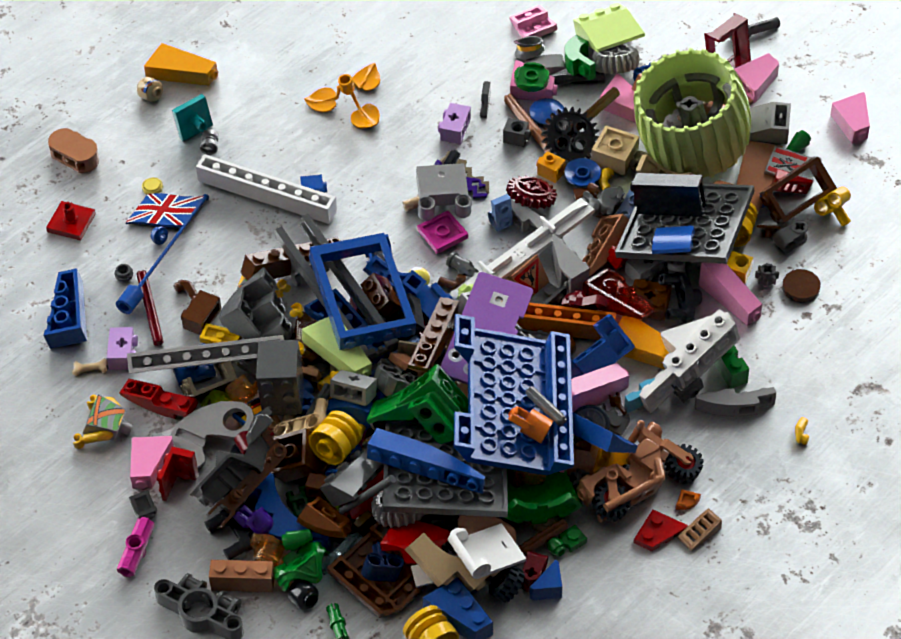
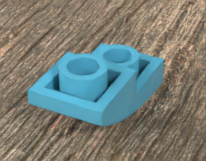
M655 378L639 383V391L631 392L625 396L624 408L627 413L643 406L639 394L642 388L647 384L650 385Z

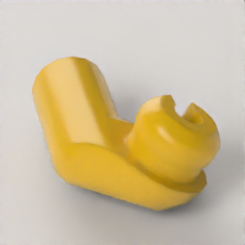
M608 167L601 170V176L598 180L602 190L611 187L608 179L614 176L613 170Z
M801 417L795 426V440L798 444L802 443L803 445L808 444L809 435L804 434V430L808 425V419L805 417Z

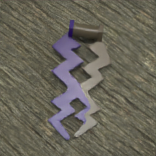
M450 151L442 159H437L434 164L443 165ZM458 159L456 164L464 163L467 188L468 192H473V199L487 198V194H489V181H484V176L473 177L472 167H466L467 160ZM479 182V189L485 187L486 193H477V185H472V183Z

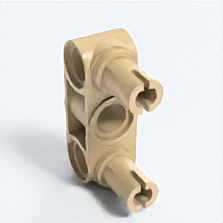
M318 398L314 413L295 418L296 415H284L282 422L273 429L274 434H276L275 437L304 428L313 432L327 417L328 401L324 398Z

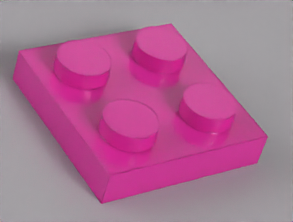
M449 210L417 225V231L436 254L468 239L467 231Z

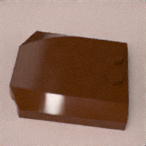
M376 522L369 528V533L344 556L340 555L330 564L326 572L375 615L381 618L402 611L428 585L416 588L411 566L418 564H405V561L400 576L395 582L371 581L362 576L361 570L365 559L369 553H373L372 545L381 542L390 526L383 527L382 524ZM401 550L385 551L388 554H396L403 558Z

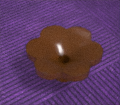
M757 225V228L765 231L764 237L772 238L773 230L781 229L780 226Z

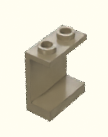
M229 360L217 366L222 381L196 391L191 377L182 380L180 388L183 395L194 397L238 379L231 361Z

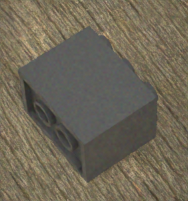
M298 340L258 341L256 381L261 409L263 411L268 407L272 411L269 416L302 414L304 374Z

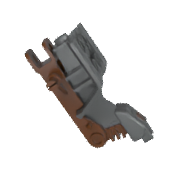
M268 407L255 416L246 435L248 446L243 457L235 454L226 455L190 494L196 497L205 507H212L214 505L206 514L207 516L218 506L228 514V517L219 526L220 528L233 517L235 510L247 500V497L287 455L286 447L278 442L279 438L273 439L276 434L270 435L273 430L267 429L273 423V420L269 417L272 411Z

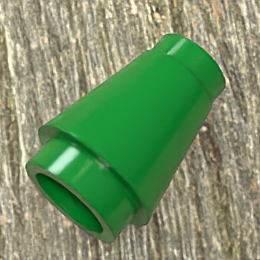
M804 130L796 132L786 149L797 153L810 145L811 136Z
M311 529L286 531V534L282 535V542L286 551H293L314 540Z

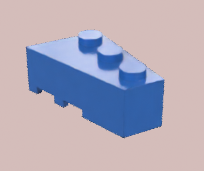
M458 577L447 586L443 585L423 597V608L431 605L440 608L442 614L446 616L447 622L451 623L462 637L466 639H487L493 635V621Z

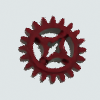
M526 175L525 177H513L512 180H509L506 188L507 194L511 199L515 200V203H520L521 206L545 209L546 206L550 208L551 205L555 204L557 198L556 189H553V185H549L548 182Z

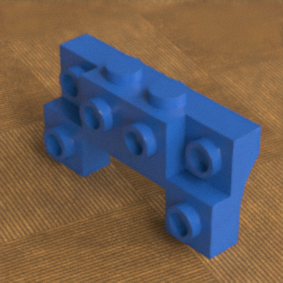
M606 315L593 325L601 339L576 358L571 359V379L615 364L616 361L635 348L632 341L623 332L612 315Z

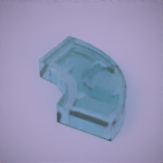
M357 532L347 535L338 548L330 553L323 562L322 574L326 575L327 567L340 555L344 556L359 542L362 536Z

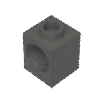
M508 118L503 129V143L524 147L526 140L529 141L531 137L529 122Z

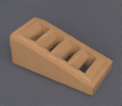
M708 508L679 534L677 539L689 550L693 551L721 529L722 520ZM688 535L692 536L695 541L693 542Z

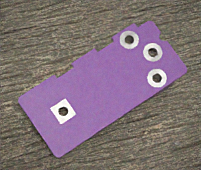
M479 272L462 315L475 317V328L517 335L518 330L515 327L518 319L524 318L533 295V289L488 273ZM500 298L502 302L498 303L495 300ZM453 334L440 367L451 379L468 384V363L454 348Z

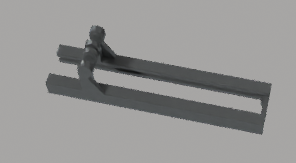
M309 214L302 216L303 223L300 224V227L314 246L328 244L329 242ZM282 226L275 229L276 240L291 260V279L296 287L301 285L300 275H302L325 308L311 262H307ZM341 259L323 262L326 272L329 271V268L370 326L386 323ZM338 307L345 327L348 330L354 329ZM397 338L390 341H382L385 347L383 348L381 345L378 347V351H375L374 348L368 350L366 345H361L360 347L372 363L374 359L385 353H392L397 350L399 341Z

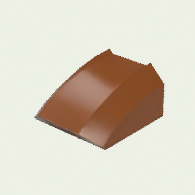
M320 496L305 506L296 521L315 533L329 537L346 538L352 532V520L345 515L339 514L336 508Z

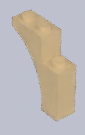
M425 533L420 535L405 549L437 587L442 584L447 586L455 577H458L469 592L474 589L479 591L487 584L485 579L488 576L493 578L500 572L474 579L460 558L440 549Z

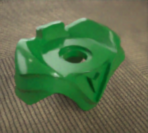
M309 542L301 546L297 553L291 551L282 558L284 563L275 566L273 569L274 579L277 580L278 586L281 587L282 591L288 589L292 580L297 581L301 579L313 584L319 583L322 580V558L331 553L322 546L321 542Z

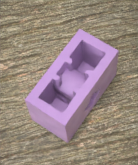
M455 103L449 104L448 109L444 110L443 122H440L438 125L440 140L457 144L462 143L471 120L470 106Z
M133 327L110 328L107 350L109 370H129L127 354L136 353L134 347L138 346V336L134 335Z

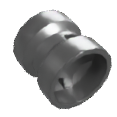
M204 130L200 137V150L204 154H215L218 151L217 142L219 135L215 130Z

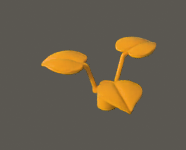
M372 63L364 67L353 77L349 74L341 75L338 78L339 86H337V93L329 87L318 89L310 96L304 98L306 104L317 112H329L336 107L335 100L339 98L340 91L346 95L351 94L358 110L351 114V123L361 129L376 126L380 120L378 108L370 103L365 104L361 108L353 92L355 88L357 90L371 91L378 87L381 79L376 64Z

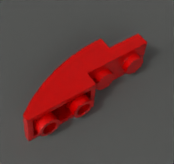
M130 378L119 392L122 397L132 403L175 419L177 415L186 417L194 411L198 404L196 398L163 391L160 385Z

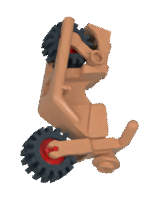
M639 420L628 441L634 444L637 440L640 443L637 446L636 453H630L626 459V462L630 465L629 471L618 463L608 467L603 466L591 476L588 474L579 480L580 483L576 492L586 507L592 502L593 510L597 509L595 514L599 522L605 520L610 522L612 518L613 522H616L618 518L621 520L626 515L630 507L658 492L665 480L663 463L666 466L665 471H670L668 476H674V481L680 479L679 483H683L684 480L686 483H689L698 477L703 468L704 460L700 459L702 454H697V448L692 450V445H688L686 448V444H682L680 447L669 439L662 440V429L659 424L650 422L647 428H645V422Z

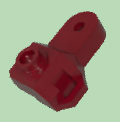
M575 290L574 293L567 294L561 304L564 307L600 310L609 307L610 299L602 295L587 296L584 291Z

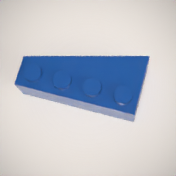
M77 268L58 272L54 289L55 296L54 300L51 301V312L47 318L48 325L43 335L50 349L87 341L82 278Z

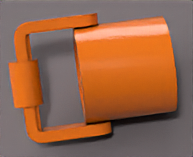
M516 406L508 413V419L522 427L521 433L539 443L543 442L554 420L534 409L529 413Z

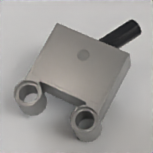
M451 150L443 165L417 166L418 216L420 219L425 221L431 220L434 217L435 206L455 205V214L459 218L470 216L472 199L468 195L464 163L456 164L461 155L458 150Z

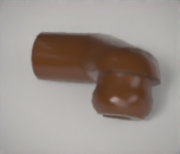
M458 274L455 280L440 277L437 284L446 289L455 290L465 282L466 276Z
M181 279L173 285L176 292L186 291L190 299L198 293L192 282Z

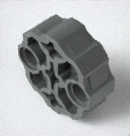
M383 358L379 360L373 378H377V388L384 395L389 396L403 390L420 376H417L418 372L408 368L405 371L389 359Z

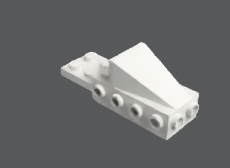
M718 309L712 316L665 330L660 334L665 349L669 354L666 355L662 362L665 370L660 371L656 375L655 380L650 385H645L639 394L644 408L651 414L675 391L671 385L683 390L698 377H701L740 340L734 318L728 312L724 313Z

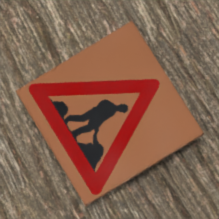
M538 254L511 275L513 282L533 289L532 297L549 283Z

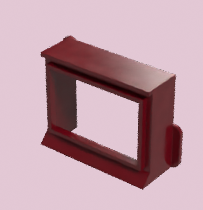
M733 13L731 18L715 30L704 33L706 50L714 53L716 52L715 41L718 43L724 42L732 36L733 55L727 61L735 69L752 60L748 19Z

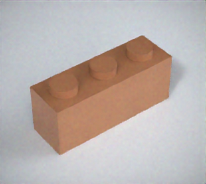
M211 560L209 570L211 591L273 592V561Z

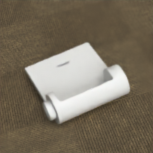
M502 523L468 535L465 528H456L450 532L448 537L449 543L474 579L485 577L526 561V557Z

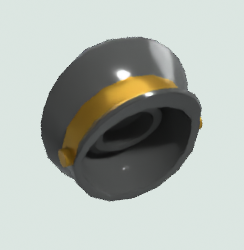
M537 36L524 37L514 41L517 44L515 57L519 60L525 61L535 58L545 51L542 38Z

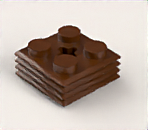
M634 279L628 303V313L633 316L664 321L670 301L672 285H660L658 282Z

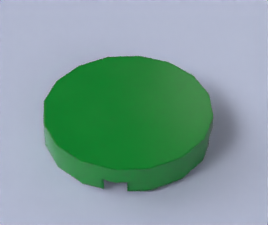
M528 62L515 70L514 82L523 91L537 92L543 90L548 85L549 71L542 64Z

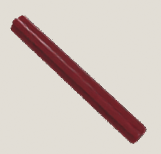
M145 270L136 273L139 283L147 274ZM147 279L141 287L144 295L142 299L153 344L158 346L162 345L164 341L149 280Z

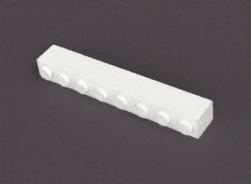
M206 154L202 156L196 165L199 182L303 216L309 214L312 219L327 224L331 222L337 212L335 196Z
M278 335L128 353L129 373L132 374L223 363L229 360L232 362L256 359L258 341L284 340V336Z

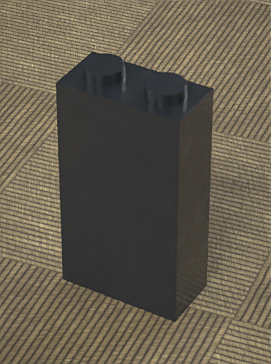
M636 173L634 180L630 184V190L634 194L633 204L637 208L638 214L703 217L708 205L702 175Z

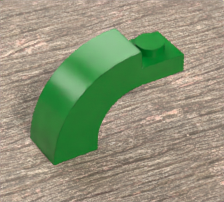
M578 35L573 36L565 44V68L573 76L580 74L592 80L596 78L595 62L587 58L588 41Z

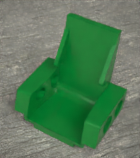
M436 364L403 390L374 401L366 421L371 424L378 420H413L415 417L439 444L454 440V412L468 413V398L439 364ZM428 408L432 413L427 414L422 409ZM441 423L445 428L439 429L435 424Z

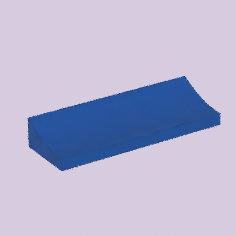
M572 412L574 435L606 452L636 453L638 445Z

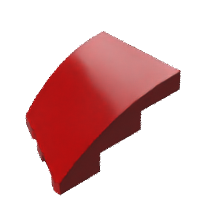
M415 521V524L410 523L400 528L398 526L389 528L380 546L382 551L401 550L405 564H415L416 562L405 551L411 543L425 533L436 546L442 549V545L448 541L450 531L432 524Z

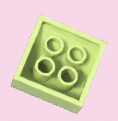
M619 3L612 4L606 9H596L591 14H581L578 16L579 18L573 19L576 35L587 40L588 46L596 52L645 36L644 31L630 11Z

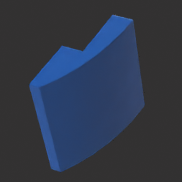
M694 226L656 228L653 237L652 254L691 252L693 247L692 238L695 234Z

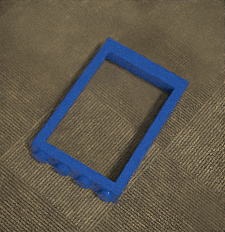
M384 233L310 247L309 259L339 350L352 349L356 346L371 345L376 342L415 335L416 321ZM382 251L405 319L346 331L323 262Z

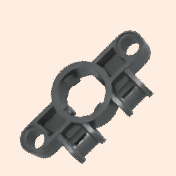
M190 573L185 574L178 584L167 579H161L155 583L154 592L157 603L179 614L181 623L187 630L195 633L210 630L226 639H241L243 637L242 619L236 615L242 604L241 599H235L227 595V592L223 590L215 596L212 591L206 589V581H199L193 578ZM197 602H205L208 606L211 605L213 607L209 610L208 615L202 618L187 616L185 611Z

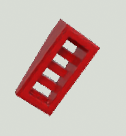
M778 169L772 184L787 175L788 172ZM796 176L775 191L807 194L813 180Z

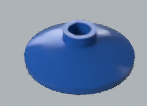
M578 158L566 165L564 175L569 183L579 187H587L589 183L595 184L600 179L601 169L593 160Z

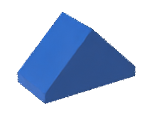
M555 560L530 586L531 600L562 598L559 561Z

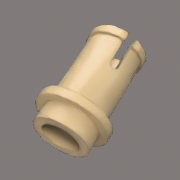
M418 194L417 197L402 202L406 212L418 208Z

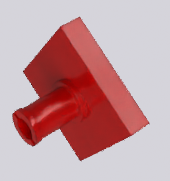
M61 201L46 226V230L48 233L81 241L96 215L95 209L76 205L72 202Z

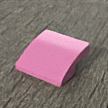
M540 5L509 17L511 23L523 38L529 36L542 37L558 30L557 24L548 17V11Z

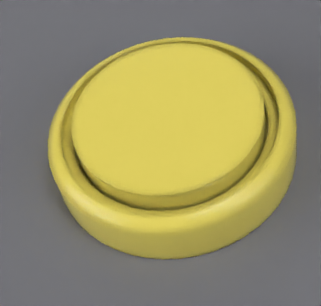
M148 178L142 183V190L145 194L160 193L163 190V183L158 178Z

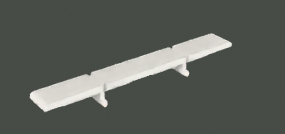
M579 198L549 221L540 216L544 227L538 228L488 266L482 261H479L478 265L481 267L482 272L505 279L536 254H540L551 246L552 234H555L560 239L593 215L595 209L582 198ZM478 273L464 283L466 285H474ZM459 287L449 293L453 300L458 301Z

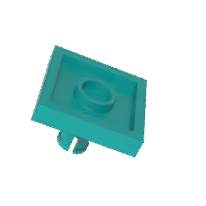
M203 94L172 110L179 138L182 141L213 126L207 100Z

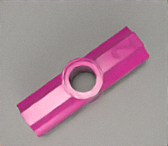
M138 518L131 535L126 539V547L117 567V572L124 577L130 578L134 576L141 559L146 555V546L155 527V523L149 518Z

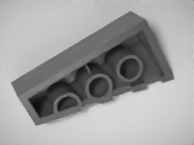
M371 438L362 444L363 448L361 450L358 449L349 456L350 460L348 462L341 463L336 468L338 471L335 474L332 473L324 479L325 483L320 487V490L333 507L355 500L359 496L357 493L367 487L366 483L377 476L375 472H379L384 468V463L367 459V446Z

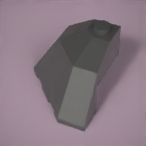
M264 267L233 293L223 306L219 317L221 324L227 327L231 333L245 339L283 335L284 340H290L293 332L291 322L284 316V313L287 311L283 300L278 298L275 289L278 288L276 282Z

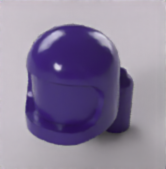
M244 504L233 515V518L243 528H250L255 534L261 536L267 534L274 524L273 518L263 507L252 512Z

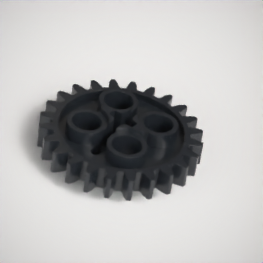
M564 107L562 112L557 109L556 115L551 113V119H546L545 122L548 125H543L542 127L546 130L541 133V136L546 137L541 141L542 143H547L544 150L550 149V153L565 159L567 164L578 158L590 159L591 150L596 143L595 141L599 138L595 134L600 130L594 129L597 123L590 122L593 117L587 118V112L582 115L581 108L577 112H574V107H571L569 111ZM558 123L564 124L566 130H561ZM576 125H581L584 131H578ZM570 131H571V136L574 137V138L571 140V142H570V136H568V134L570 133ZM557 141L564 142L565 148L559 147ZM576 142L581 143L582 146H583V149H578V148L575 146V143H576Z

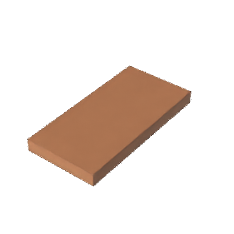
M749 141V145L746 146L736 185H754V190L758 194L770 186L774 176L764 172L774 147L778 145Z

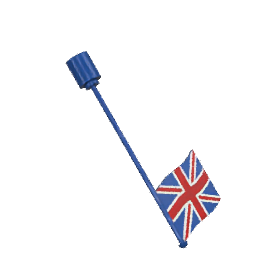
M164 193L147 194L126 221V224L181 228L139 285H129L116 301V307L122 313L131 314L142 300L144 295L141 287L203 203L209 200L208 194L203 196H179Z

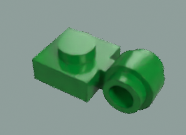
M573 525L559 534V538H551L547 542V546L553 556L561 557L566 552V548L573 552L586 544L588 538L576 525Z

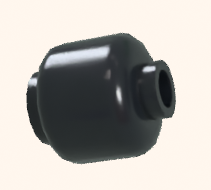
M299 579L291 584L288 590V598L295 606L306 610L314 607L318 602L319 591L312 583Z

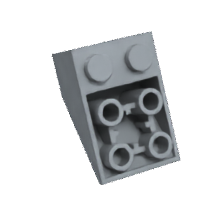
M770 102L750 108V141L776 144L788 143L791 103Z
M552 234V263L558 288L564 285L566 287V295L574 293L575 290H582L587 294L589 292L590 271L588 264L583 262L576 252L566 245L563 239H559L555 234Z

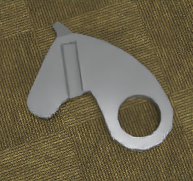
M221 401L204 406L188 414L174 428L166 430L162 434L163 436H172L173 443L177 448L195 451L197 467L200 469L206 463L203 452L208 437L234 441L238 433L248 431L255 415L253 410L243 402ZM241 412L246 415L247 420L242 428L232 431L225 427L226 420L231 414Z

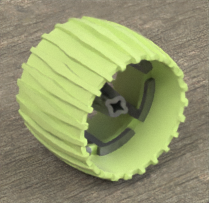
M693 48L681 52L680 50H675L676 53L668 56L664 54L662 59L657 62L653 61L651 66L642 72L641 79L637 80L636 91H634V114L637 130L649 156L664 168L678 173L692 172L694 175H702L703 178L708 176L713 178L715 174L721 171L724 173L732 164L735 165L738 162V158L744 155L746 146L749 145L751 113L747 94L734 68L725 58L722 59L718 53H710L706 49L701 51L694 50ZM702 101H705V103L713 101L711 110L706 115ZM678 109L682 128L676 129L675 126H671V128L664 127V118L669 114L672 115L673 111Z

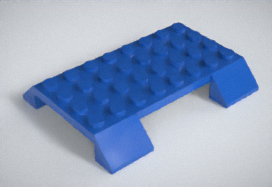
M455 314L454 348L468 363V413L454 412V448L470 463L542 475H550L572 468L574 466L570 334L551 331L547 340L475 328V317ZM531 386L536 388L567 418V422L563 426H558L553 422L542 443L521 433L522 427L508 419V413L516 406L529 413L534 409L550 418L525 394V391Z

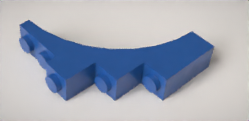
M270 473L248 496L251 500H258L254 510L263 507L273 518V527L266 534L268 545L274 548H284L282 535L286 534V531L307 530V528L296 522L298 518L281 501L275 487V476ZM311 531L313 541L321 542L322 546L329 551L331 546L330 537Z

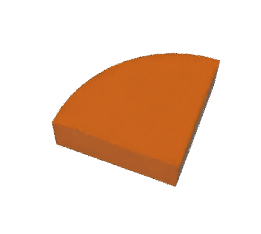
M681 489L676 509L687 510L694 507L700 501L701 494Z

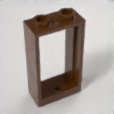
M814 157L759 192L762 203L771 212L772 220L777 222V224H782L837 189L820 158ZM809 168L822 191L785 215L772 192Z

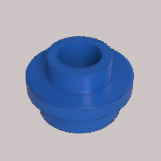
M155 227L150 237L155 244L161 245L167 240L168 231L164 227Z

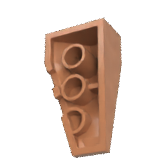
M624 214L602 216L591 235L594 238L593 242L587 246L589 253L582 260L590 268L589 276L608 261L607 257L610 255L608 253L610 248L618 246L629 221Z

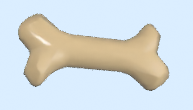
M104 358L100 362L80 364L75 361L73 363L75 368L72 370V374L78 376L83 372L95 370L106 373L108 371L106 367L108 365L107 359Z

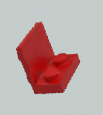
M172 446L169 454L166 453L162 470L159 469L156 477L163 501H167L177 476L185 480H197L199 472L195 451Z

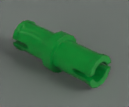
M332 603L326 607V611L330 619V628L334 631L336 639H350L345 627L346 620L341 615L339 604L334 603L335 609Z

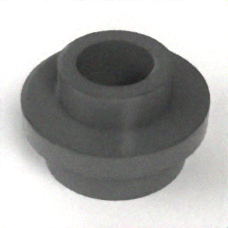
M120 264L114 272L115 278L122 282L128 281L133 277V269L127 264Z

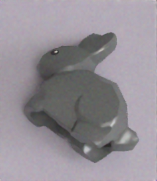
M620 186L617 188L610 187L604 189L597 199L588 191H584L582 199L595 209L594 216H598L600 213L609 216L617 212L624 201L623 196L625 193Z

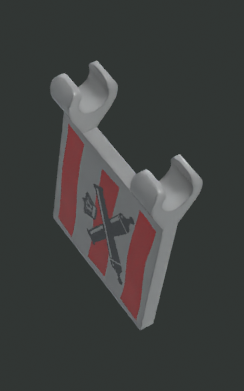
M775 146L764 173L775 176L778 169L790 173L814 157ZM804 177L813 180L814 183V179L812 177Z

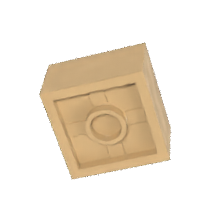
M605 126L591 150V160L595 161L600 168L608 167L613 172L625 176L630 167V161L634 158L635 153L639 151V136Z

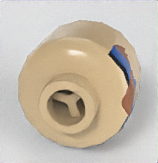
M144 77L138 82L137 94L142 99L155 102L162 96L163 85L160 81L151 77Z

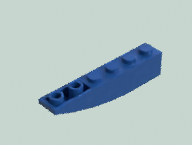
M376 428L368 442L367 459L483 494L485 476L452 455L433 446Z

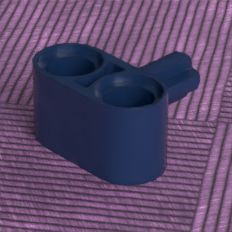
M381 542L373 544V553H369L365 559L361 570L362 576L371 581H397L404 566L403 558L399 555L388 554L382 551Z

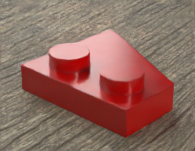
M652 509L635 536L634 544L652 552L662 544L673 540V536L683 532L688 525Z

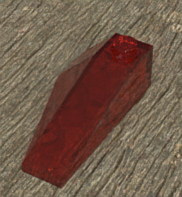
M606 268L583 283L582 291L586 293L585 295H602L610 299L609 307L600 309L601 311L614 312L641 320L655 312V309L643 296H638L635 293V288L626 283V279L610 268Z

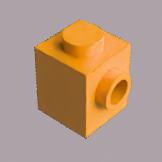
M547 151L537 160V175L557 183L564 174L566 160Z

